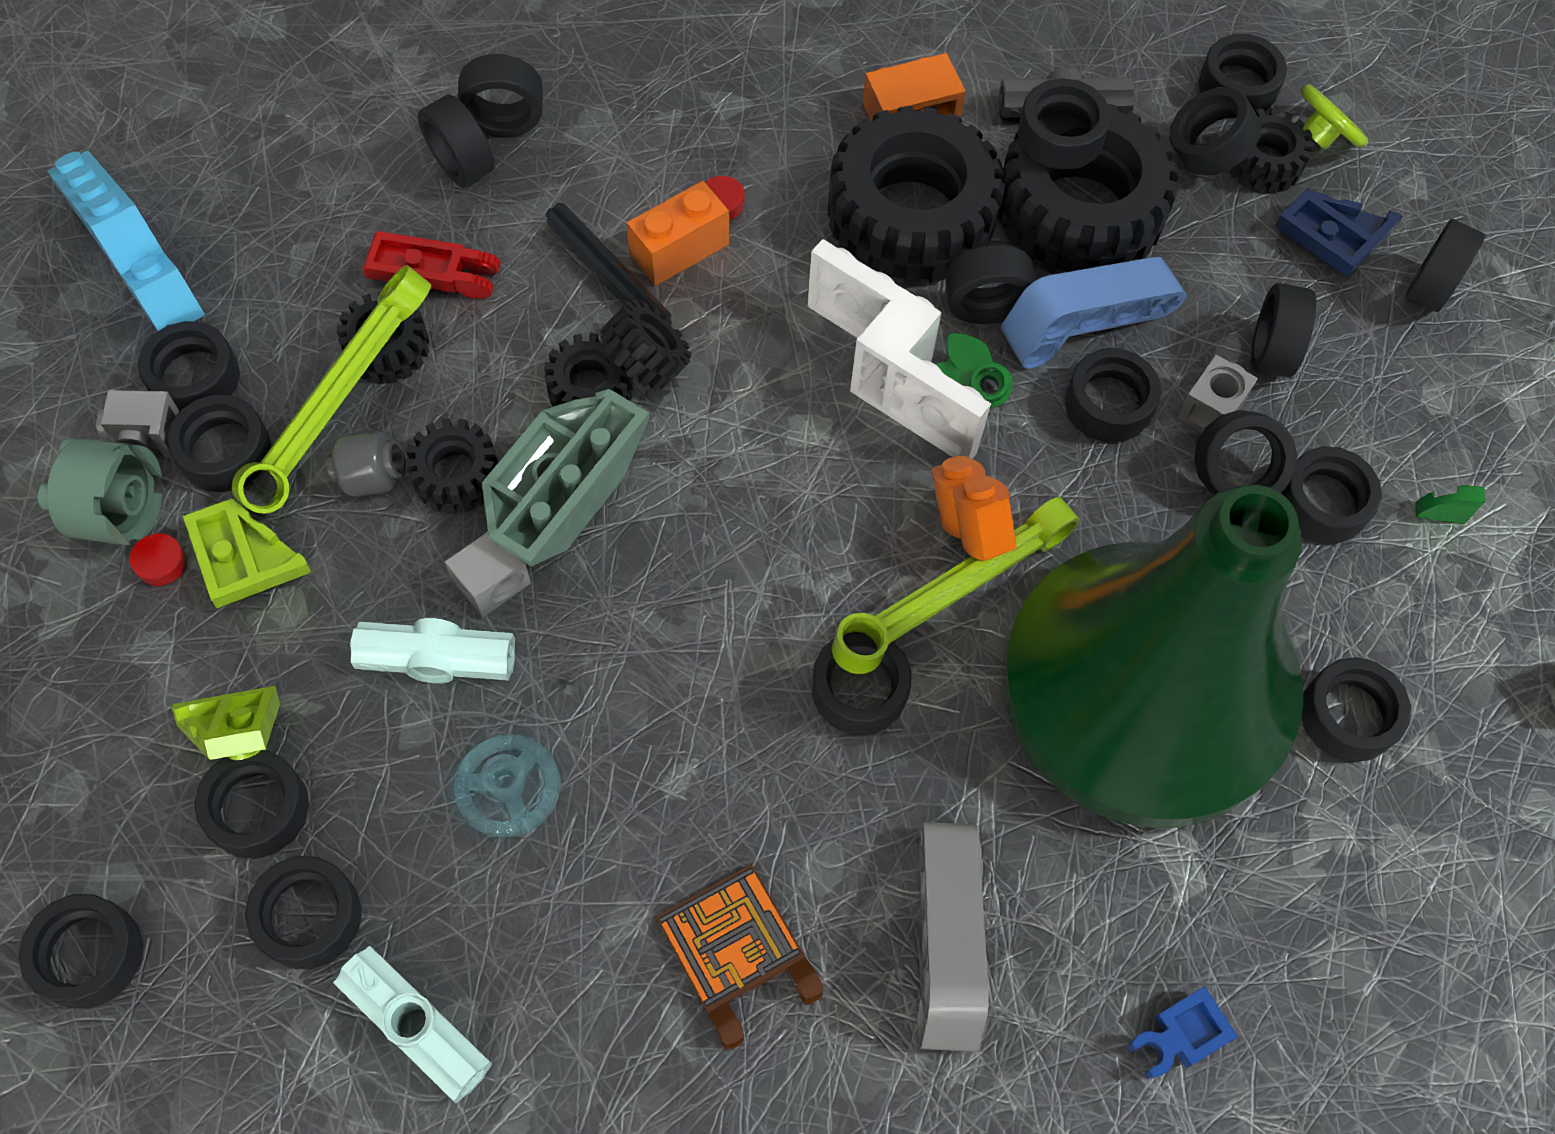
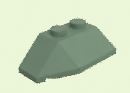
M610 389L597 392L594 397L576 399L542 410L482 482L489 540L531 567L568 550L625 477L649 421L650 414L648 411Z

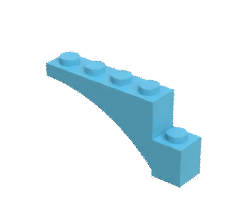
M87 150L83 153L71 152L60 157L55 162V167L47 170L48 174L96 240L156 330L159 331L168 325L183 321L194 322L205 316L179 270L163 252L136 205L93 155Z

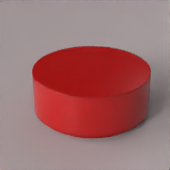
M715 176L705 182L729 210V220L741 214L745 205V192L738 180L729 176Z
M162 533L151 534L142 538L135 544L130 553V566L144 583L151 586H164L172 583L181 576L187 563L185 551L177 540L170 535Z

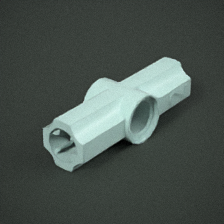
M436 618L419 619L415 622V626L359 622L357 627L353 629L350 643L351 664L354 669L402 672L415 680L434 684L448 683L453 680V676L509 681L515 662V637L513 633L464 630L450 621Z
M371 946L355 954L341 968L340 974L333 983L385 1034L389 1041L398 1046L455 1103H458L463 1097L470 1094L483 1080L492 1063ZM414 1010H424L426 1020L422 1030L415 1036L409 1038L402 1037L400 1024L404 1016Z

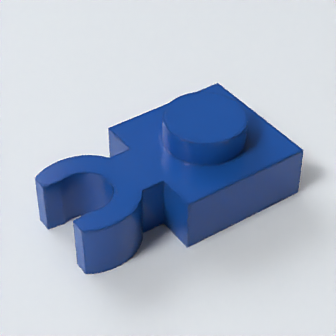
M1204 986L1154 1017L1162 1030L1161 1034L1154 1031L1143 1032L1133 1038L1127 1048L1130 1052H1133L1142 1046H1150L1156 1051L1158 1056L1157 1064L1144 1073L1147 1079H1155L1170 1070L1174 1062V1055L1177 1054L1185 1068H1188L1236 1039L1238 1035Z

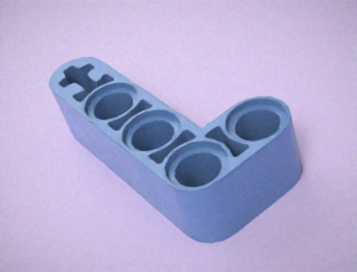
M1161 257L1048 275L1034 281L1023 291L1002 323L1001 332L1023 368L1033 369L1051 360L1069 336L1165 317L1184 303L1187 293Z

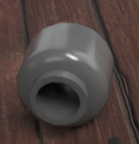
M371 430L340 436L334 444L332 454L328 455L326 461L327 472L331 481L338 483L342 491L351 497L380 494L393 490L399 478L404 476L406 469L405 456L399 441L396 439L392 440L382 430Z

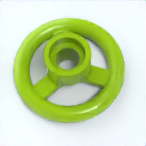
M1306 84L1301 88L1303 98L1316 110L1304 122L1303 130L1310 129L1312 133L1311 138L1326 150L1340 134L1358 148H1363L1368 144L1369 140L1365 133L1319 90L1310 84Z

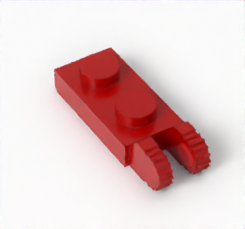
M377 231L374 234L362 270L366 279L388 282L398 270L408 265L431 284V289L452 293L458 291L466 297L485 299L491 296L494 285L488 278L479 275H496L501 261H499L496 255L486 251L481 252V250L465 248L462 244ZM463 267L472 273L462 272Z

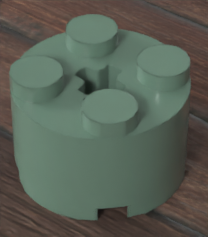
M67 438L60 445L59 454L53 463L49 479L40 485L38 502L43 510L49 511L53 524L66 537L118 545H131L129 543L131 540H141L151 532L159 516L162 505V493L154 492V476L162 477L160 465L151 450L144 446L87 438Z

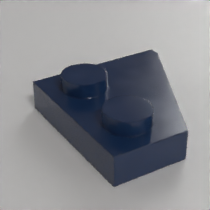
M1306 189L1280 214L1275 226L1341 274L1348 277L1397 228L1403 216L1393 211H1389L1386 217L1361 212L1362 203L1346 199L1336 200L1327 194Z

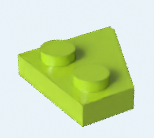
M232 498L183 516L210 599L216 608L312 573L309 564L300 553L296 554L279 540L273 531L263 523H258L253 519L250 513Z
M269 686L176 703L171 708L177 727L209 760L228 757L231 760H243L256 755L260 750H266L280 701L276 686Z

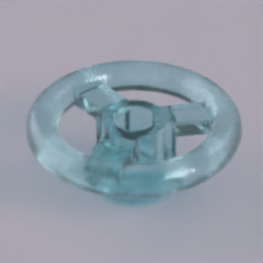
M516 734L494 736L476 745L460 763L454 780V797L457 808L468 824L484 834L495 837H514L525 834L538 827L553 811L561 786L559 768L551 753L539 742L529 737ZM504 750L522 752L518 758L509 754L496 755L484 764L481 774L474 773L477 766L485 758L496 752ZM538 763L544 774V792L537 806L528 813L520 795L526 784V775ZM511 776L515 778L514 783L510 787H497L499 780L503 777ZM470 791L487 792L494 799L504 801L512 821H497L483 815L474 805Z

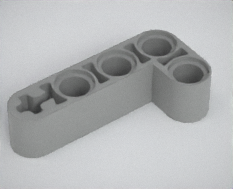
M922 822L919 839L923 987L918 1012L919 1048L978 1052L987 1022L989 1007L977 824Z

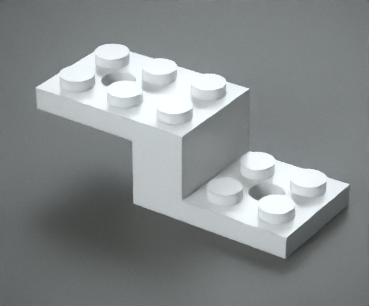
M822 239L811 251L807 307L858 338L856 341L850 392L950 456H967L973 459L979 449L991 403L986 401L974 388L962 386L943 374L940 368L931 362L942 312L934 308L927 299L914 296L895 284L888 275L882 272H875L862 264L847 250L836 248Z

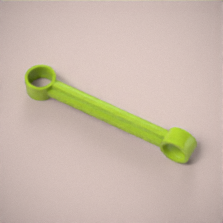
M403 266L387 282L378 296L377 306L262 461L246 464L236 472L232 481V493L235 500L243 508L256 513L266 514L274 512L284 505L289 495L288 475L399 324L412 315L428 295L431 284L410 266ZM259 470L269 471L277 484V491L273 500L263 506L250 504L245 498L243 491L246 478Z
M1055 497L1044 503L1023 525L1015 529L1016 549L986 561L978 560L971 556L876 616L867 613H854L847 616L839 624L832 643V654L835 661L841 668L854 674H865L873 671L881 663L891 642L1040 549L1042 552L1051 550L1076 529L1080 523V518L1061 497ZM851 632L864 633L874 640L878 650L871 655L856 654L845 645L843 636Z

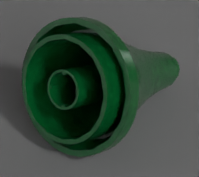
M1246 485L1217 493L1202 505L1183 527L1166 540L1158 543L1124 542L1091 549L1059 565L1032 590L1016 617L1006 644L1002 673L1004 701L1013 730L1024 751L1049 782L1066 796L1099 815L1119 822L1154 828L1183 827L1216 819L1236 809L1258 792L1282 766L1297 736L1303 706V685L1299 661L1293 643L1280 620V611L1287 584L1302 551L1298 516L1293 505L1285 496L1274 489L1261 485Z

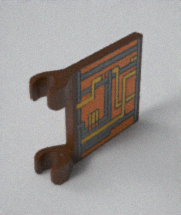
M752 864L655 916L705 1009L722 1045L728 1051L740 1046L745 1041L743 1028L729 1003L786 971L803 1004L811 1005L823 996V983L805 957Z

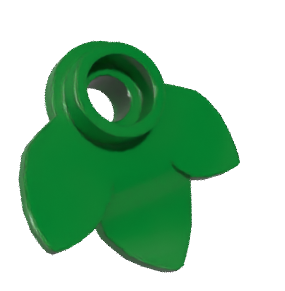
M950 333L947 339L949 361H943L935 365L940 368L943 374L962 386H969L977 390L986 401L991 403L990 409L1003 405L1009 399L1013 389V380L1010 372L1003 365L992 361L989 348L981 340L967 334ZM983 380H992L996 383L997 390L993 393H985L981 390L980 383Z

